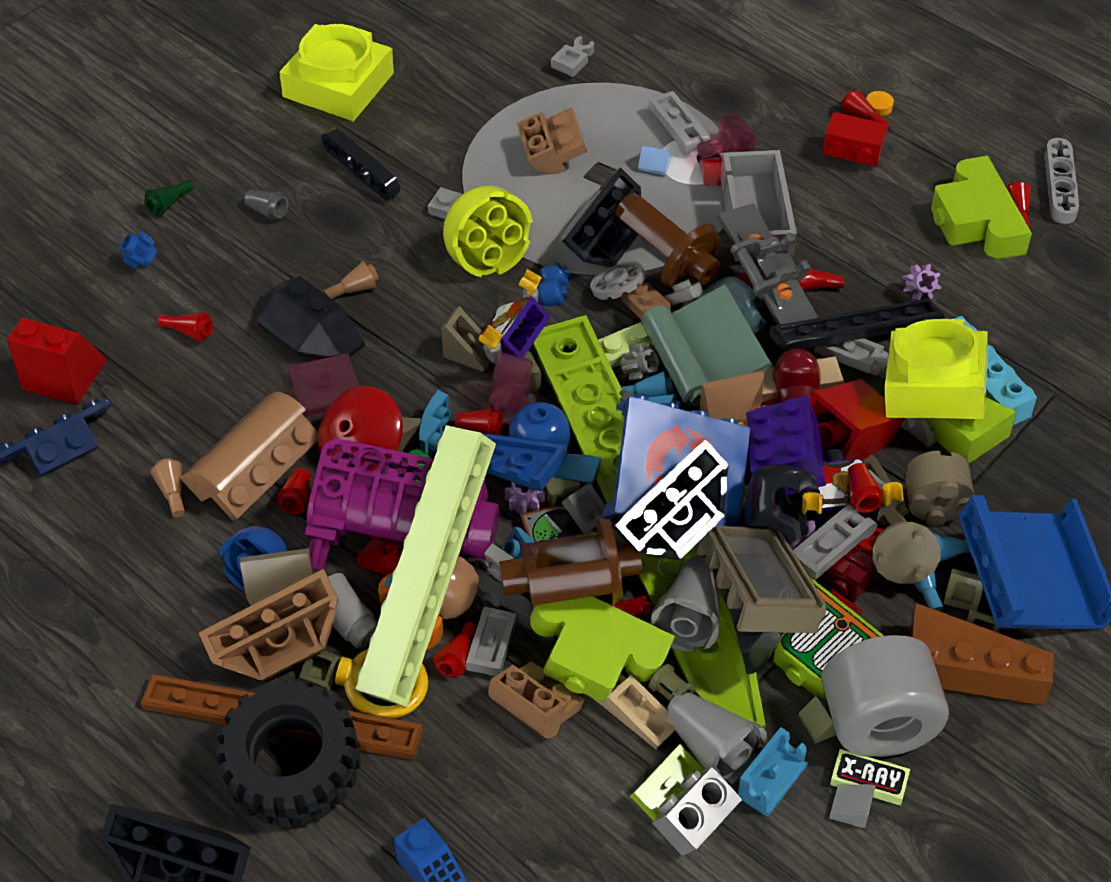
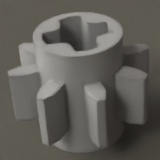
M641 343L630 345L629 352L622 354L621 369L629 377V381L638 380L639 382L651 377L650 374L658 372L659 358L656 352L651 350L650 345L643 347Z

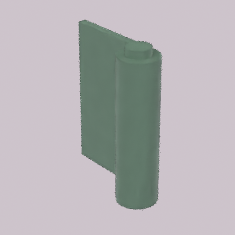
M726 284L672 314L666 306L658 305L648 309L642 316V325L679 395L687 406H700L702 383L759 372L772 366Z

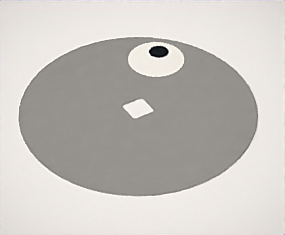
M618 83L570 84L540 91L522 98L492 117L476 134L468 148L462 169V185L464 193L479 186H497L511 192L527 205L533 222L530 223L528 240L531 242L522 258L541 266H546L551 262H558L561 267L565 265L569 273L597 276L609 267L583 262L561 241V234L586 202L601 187V185L584 178L596 163L614 170L621 167L641 186V197L687 234L704 224L714 225L719 233L723 226L717 216L719 213L726 211L725 196L723 195L722 185H704L700 160L722 158L723 153L735 151L723 132L709 118L683 102L707 131L711 139L709 147L704 149L698 147L692 153L683 155L678 143L649 109V99L664 93L639 86ZM572 107L588 152L564 162L566 171L547 174L535 170L527 159L517 123L540 112H543L547 119ZM642 146L668 150L672 153L665 176L638 171ZM638 235L617 264L638 262L642 265L644 271L663 267L667 258Z

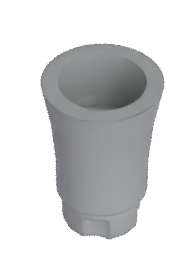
M335 573L328 576L339 599L332 627L357 649L362 651L369 648L370 638L378 624L374 614L357 596L344 574Z

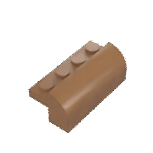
M281 392L271 393L260 401L190 467L180 479L201 502L211 497L229 518L234 521L318 441V432L303 416L302 413L306 409L298 401Z

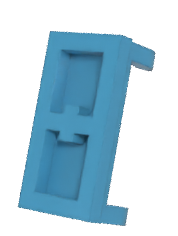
M782 727L779 728L740 777L738 795L742 801L767 817L808 764L805 761L807 749L804 743H801L797 749L789 744V732Z

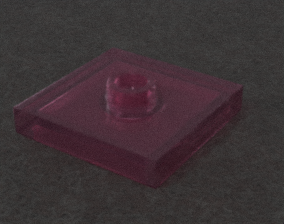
M348 353L288 366L296 400L306 409L302 413L305 418L324 414L339 395L349 389L359 387Z

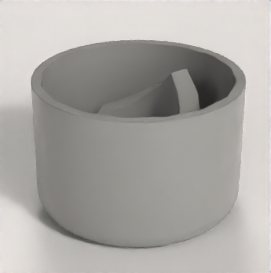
M892 635L861 641L836 654L822 671L821 681L837 738L841 745L853 754L867 757H889L915 750L935 738L944 729L949 718L948 704L930 649L924 642L916 638Z

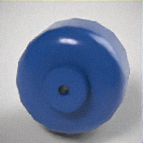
M551 262L539 271L542 282L557 279L562 286L569 284L567 277L570 276V273L565 265L561 267L558 262Z
M552 279L538 285V300L543 306H560L564 304V297L568 296L566 286H562L559 280Z

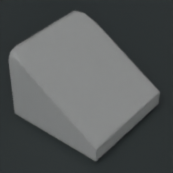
M870 784L838 785L829 818L865 828L876 786Z

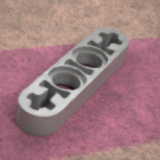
M1053 138L1048 141L1044 155L1050 215L1058 223L1070 224L1075 221L1079 210L1073 148L1068 140ZM1061 168L1066 170L1067 172L1060 173L1055 171L1054 169ZM1056 188H1065L1069 190V192H1060ZM1062 204H1066V210H1064Z

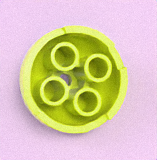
M479 186L470 189L459 196L447 212L443 226L446 249L457 264L475 276L482 277V275H489L493 272H497L498 275L503 274L521 260L531 242L528 240L530 223L533 222L530 210L520 198L503 188Z

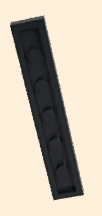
M927 298L771 326L769 336L784 353L790 349H807L889 334L891 331H895L896 328H905L919 321L944 319L945 315Z

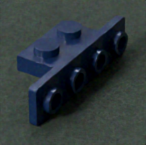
M94 399L81 407L83 411L73 416L70 413L61 415L53 421V426L45 430L38 427L24 435L25 440L16 444H13L12 441L2 444L0 446V465L26 452L41 477L97 449L99 445L86 422L109 411L111 407L109 399L102 402L99 399Z

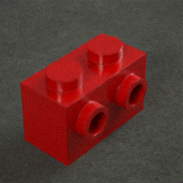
M833 112L825 133L822 154L877 167L885 146L888 124Z

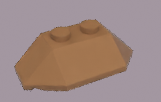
M322 569L199 632V635L214 665L263 682L325 650L339 599L326 571Z

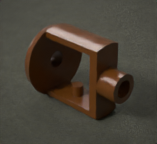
M632 193L621 201L617 208L616 216L667 258L661 275V282L664 287L673 289L672 286L688 279L691 284L700 282L701 286H704L716 277L721 267V262L715 258L720 248L721 237L714 225L704 224L687 234L640 195Z
M598 517V532L520 544L522 558L499 561L504 596L529 592L532 606L608 594L611 606H615L623 601L621 577L643 573L641 554L636 553L626 541L616 542L610 520Z

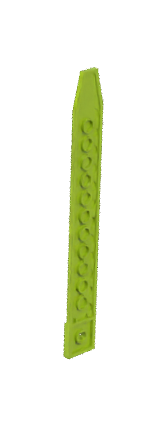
M584 315L544 327L533 342L532 348L548 383L551 384L563 413L570 423V428L582 454L601 458V466L595 483L606 505L614 501L625 419L621 414L622 411L616 410L617 404L621 402L620 398L622 396L619 393L622 388L587 316ZM568 346L569 349L575 350L570 353L563 352V347ZM696 544L679 560L641 554L643 573L637 575L650 603H653V609L685 562L694 557L703 558V555H696L694 552ZM718 588L720 632L714 644L707 649H704L705 645L695 647V650L692 652L672 647L671 649L686 682L692 683L695 686L694 694L757 723L765 730L766 724L756 672L750 675L746 673L731 613Z

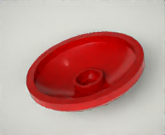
M360 386L345 391L330 404L322 417L318 430L319 454L321 455L323 446L332 439H343L398 451L403 434V420L397 403L386 392L371 386ZM337 447L335 452L330 451L328 455L332 457L336 452L342 451L341 447ZM372 465L368 468L367 471H373L376 468H378L379 465Z

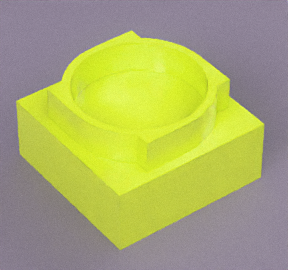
M315 24L302 38L297 53L280 71L282 95L284 98L354 122L394 74L392 48L373 42L371 32L350 25L329 24L320 26Z
M930 319L891 331L885 380L886 418L984 419L988 366V331H974L964 324V319Z

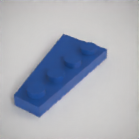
M482 433L496 443L486 473L540 492L568 457L566 445Z

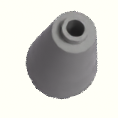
M694 557L688 559L652 611L650 624L675 636L671 645L674 649L692 652L695 650V647L704 645V649H707L718 638L720 615L718 588L716 587L717 569H707L705 567V558Z
M692 693L679 694L668 705L669 722L704 770L713 767L725 781L731 784L740 780V777L758 756L755 751L759 743L765 747L767 732L760 725Z

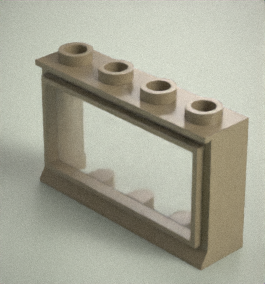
M715 526L696 543L694 550L696 555H706L705 567L707 569H718L719 567L716 587L720 589L730 588L727 598L728 608L741 609L744 603L737 624L738 631L817 633L821 619L826 614L825 600L816 589L812 579L808 576L800 560L796 557L788 541L780 531L772 530L771 528Z

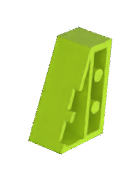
M986 398L984 419H925L929 424L930 430L935 429L936 441L949 453L955 452L962 455L968 463H971L1010 436L1017 412Z

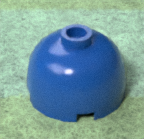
M546 402L527 404L520 408L510 421L508 437L566 445L567 452L571 447L570 423L566 415L555 405Z
M251 526L237 531L223 543L220 550V558L224 555L226 566L223 567L225 575L236 587L245 592L240 557L285 552L288 550L284 541L271 529L262 526Z

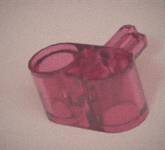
M726 113L719 118L718 137L699 143L697 151L700 158L726 152L755 151L757 138L740 115Z
M503 352L499 354L494 369L492 393L489 398L491 407L496 410L516 413L520 408L527 405L533 360Z

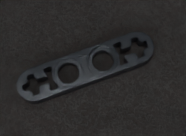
M334 127L321 135L322 144L326 151L382 199L388 200L399 194L400 185L396 177L341 130Z

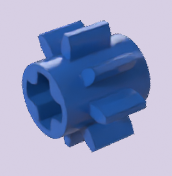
M140 231L137 236L129 233L119 248V251L123 253L121 259L134 269L139 264L144 267L148 266L157 252V249L152 246L155 241L143 231Z

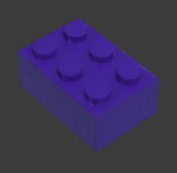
M809 396L792 398L786 402L759 407L753 411L746 412L747 427H750L748 445L751 475H753L755 469L764 465H792L814 474L817 479L818 488L826 486L819 423ZM806 487L802 489L800 492L811 490L813 488ZM787 489L788 495L796 494L794 491Z

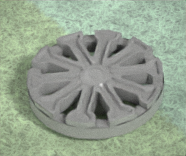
M638 262L620 263L600 272L592 280L590 288L593 295L598 297V299L607 300L609 297L615 299L623 296L622 293L624 292L630 293L635 290L637 284L641 285L645 279V272L642 265Z

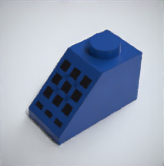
M425 818L394 838L396 860L414 882H467L449 847Z

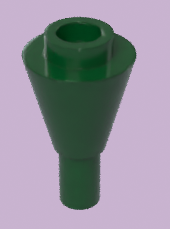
M186 180L176 186L149 189L145 192L144 204L149 212L156 216H162L180 196L193 190V184L190 180Z

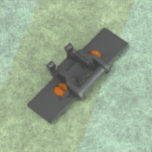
M754 203L719 213L717 217L733 244L730 249L732 255L740 261L754 287L752 289L754 295L759 297L760 301L764 300L777 325L818 318L798 282L810 271L811 267L807 260H803L799 266H796L789 254L790 248L795 243L793 235L788 233L781 241L777 237L772 236Z

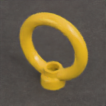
M369 648L359 653L354 659L341 658L335 684L345 687L349 701L361 713L398 719L413 712L425 698L428 689V676L423 663L421 664L408 706L405 707L398 704L381 706L368 701L360 691L355 690L358 682V673L365 662Z

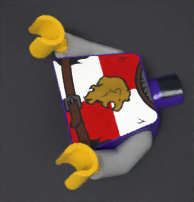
M528 269L518 284L524 288L523 299L500 306L487 324L481 328L482 331L478 335V340L484 345L483 351L492 363L497 364L504 359L522 360L551 318L538 303L537 286L541 276Z
M830 449L823 454L826 486L803 491L799 495V500L802 504L801 513L806 514L807 510H814L816 526H823L845 506L851 504L847 470L851 465L863 463V461L859 459L844 460L840 449ZM869 470L883 491L882 500L885 506L891 505V500L904 501L902 484L898 482L884 483ZM880 507L873 512H859V514L864 518L877 519Z

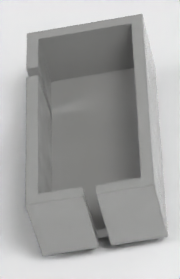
M780 150L723 153L720 178L723 195L725 196L726 211L754 203L772 236L777 237L781 241L786 234L791 233L796 243L797 232ZM795 243L789 251L792 258L794 256Z

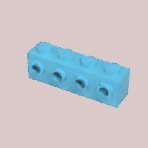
M959 316V317H957V318H955V319H964V318H963L962 316ZM964 319V324H965V325L969 326V327L972 328L974 331H977L974 326L970 325V324ZM988 345L986 398L1016 411L1013 424L1015 425L1032 416L1037 396L1032 388L1027 386L1016 375L1014 369L1001 359L995 349Z

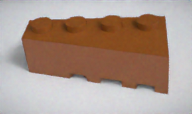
M918 603L915 604L909 637L924 642L930 649L943 689L1045 706L1053 684L1054 653Z

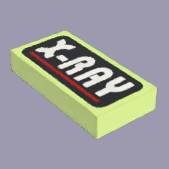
M840 749L830 785L838 787V785H875L873 798L901 806L910 769Z

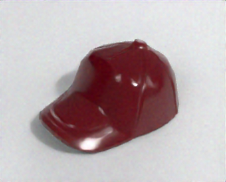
M801 348L790 349L778 358L773 368V381L781 402L809 396L811 400L814 392L820 390V367L816 358L809 351Z

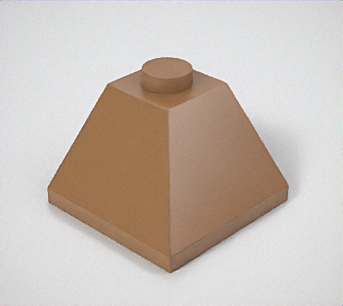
M759 371L702 383L700 411L707 412L709 417L715 419L730 418L743 422L747 426L746 412L761 407L765 378L764 372Z

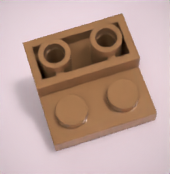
M572 107L547 119L543 112H540L517 123L527 159L530 165L539 172L554 174L566 171L564 162L588 152Z
M531 661L520 669L511 665L493 677L488 690L489 697L547 739L558 734L560 724L580 711L585 700L577 693L568 690L563 683L546 676L543 673V669Z

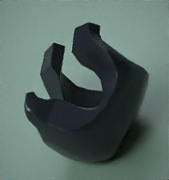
M773 464L760 466L755 469L746 496L743 524L769 527L783 532L788 536V542L802 539L801 536L808 535L810 532L808 517L802 514L790 501L787 489L795 493H800L806 487L817 489L818 484L815 475L792 465Z

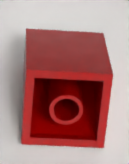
M23 317L7 338L22 390L75 405L79 404L107 362L106 357L81 334Z
M862 379L817 390L810 400L819 423L822 454L830 449H840L844 460L859 459L863 461L871 454L873 455L894 440L905 419L886 418L885 398Z

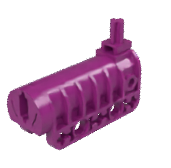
M343 439L328 441L321 451L307 512L305 536L311 540L309 553L312 570L318 572L325 569L330 544L338 546L340 535L348 536L349 531L404 542L405 537L410 531L415 516V508L421 499L426 484V476L432 467L434 458ZM337 447H341L342 451L336 452L332 457L328 455L330 451L335 452ZM372 465H379L375 470L367 471ZM485 479L459 552L460 555L486 560L484 552L492 543H495L500 520L498 504L487 502L488 490L485 485Z

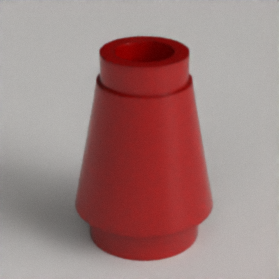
M495 408L457 413L455 427L501 436L504 427L503 413L496 411Z
M855 463L851 465L847 473L852 506L862 513L877 510L882 504L883 491L865 464Z
M304 468L293 470L291 476L278 493L279 507L283 512L289 515H299L307 509V504L310 500L311 474L308 470Z

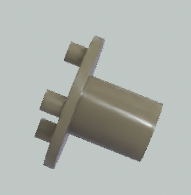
M898 522L887 527L877 536L872 547V559L877 571L887 580L898 584H913L926 579L935 571L940 561V545L935 534L926 526L915 522Z

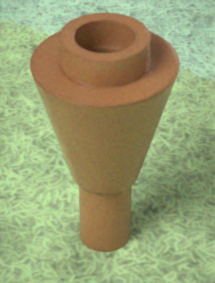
M362 261L340 283L325 289L324 292L328 297L334 299L344 293L349 294L377 288L375 281L379 280V277L372 264L366 265Z
M170 458L162 459L155 464L150 474L168 500L172 516L180 517L185 514L181 499L182 480L180 477L182 476V463Z

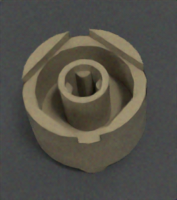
M940 451L921 454L909 462L907 465L908 470L906 473L904 472L909 510L915 517L926 521V524L931 527H939L945 524L946 521L958 518L957 514L970 497L975 495L969 463L966 458L955 452H951V456L941 455Z

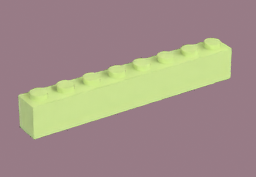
M445 426L443 435L437 444V452L432 467L426 476V484L421 499L416 505L410 531L405 537L404 548L398 566L393 572L387 598L381 606V615L376 630L370 638L365 662L358 673V682L355 690L378 699L405 707L408 706L496 446L495 442L480 432Z

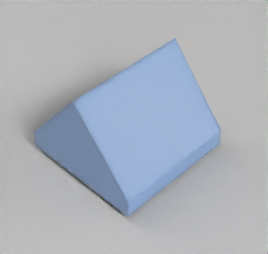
M642 146L638 171L665 176L672 153L668 150Z

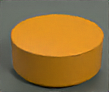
M874 91L866 97L879 115L886 116L892 112L894 99L890 94L883 91Z

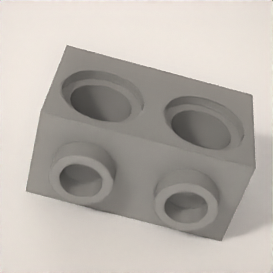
M713 767L701 773L697 770L691 772L681 782L680 785L684 789L677 797L674 794L670 795L657 808L661 814L652 824L681 856L697 850L742 800ZM702 789L706 790L709 794L710 804L703 799ZM679 813L686 818L687 829L680 824Z

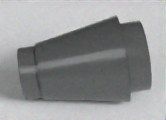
M249 190L244 197V203L247 207L272 220L283 218L289 206L287 197L278 191Z

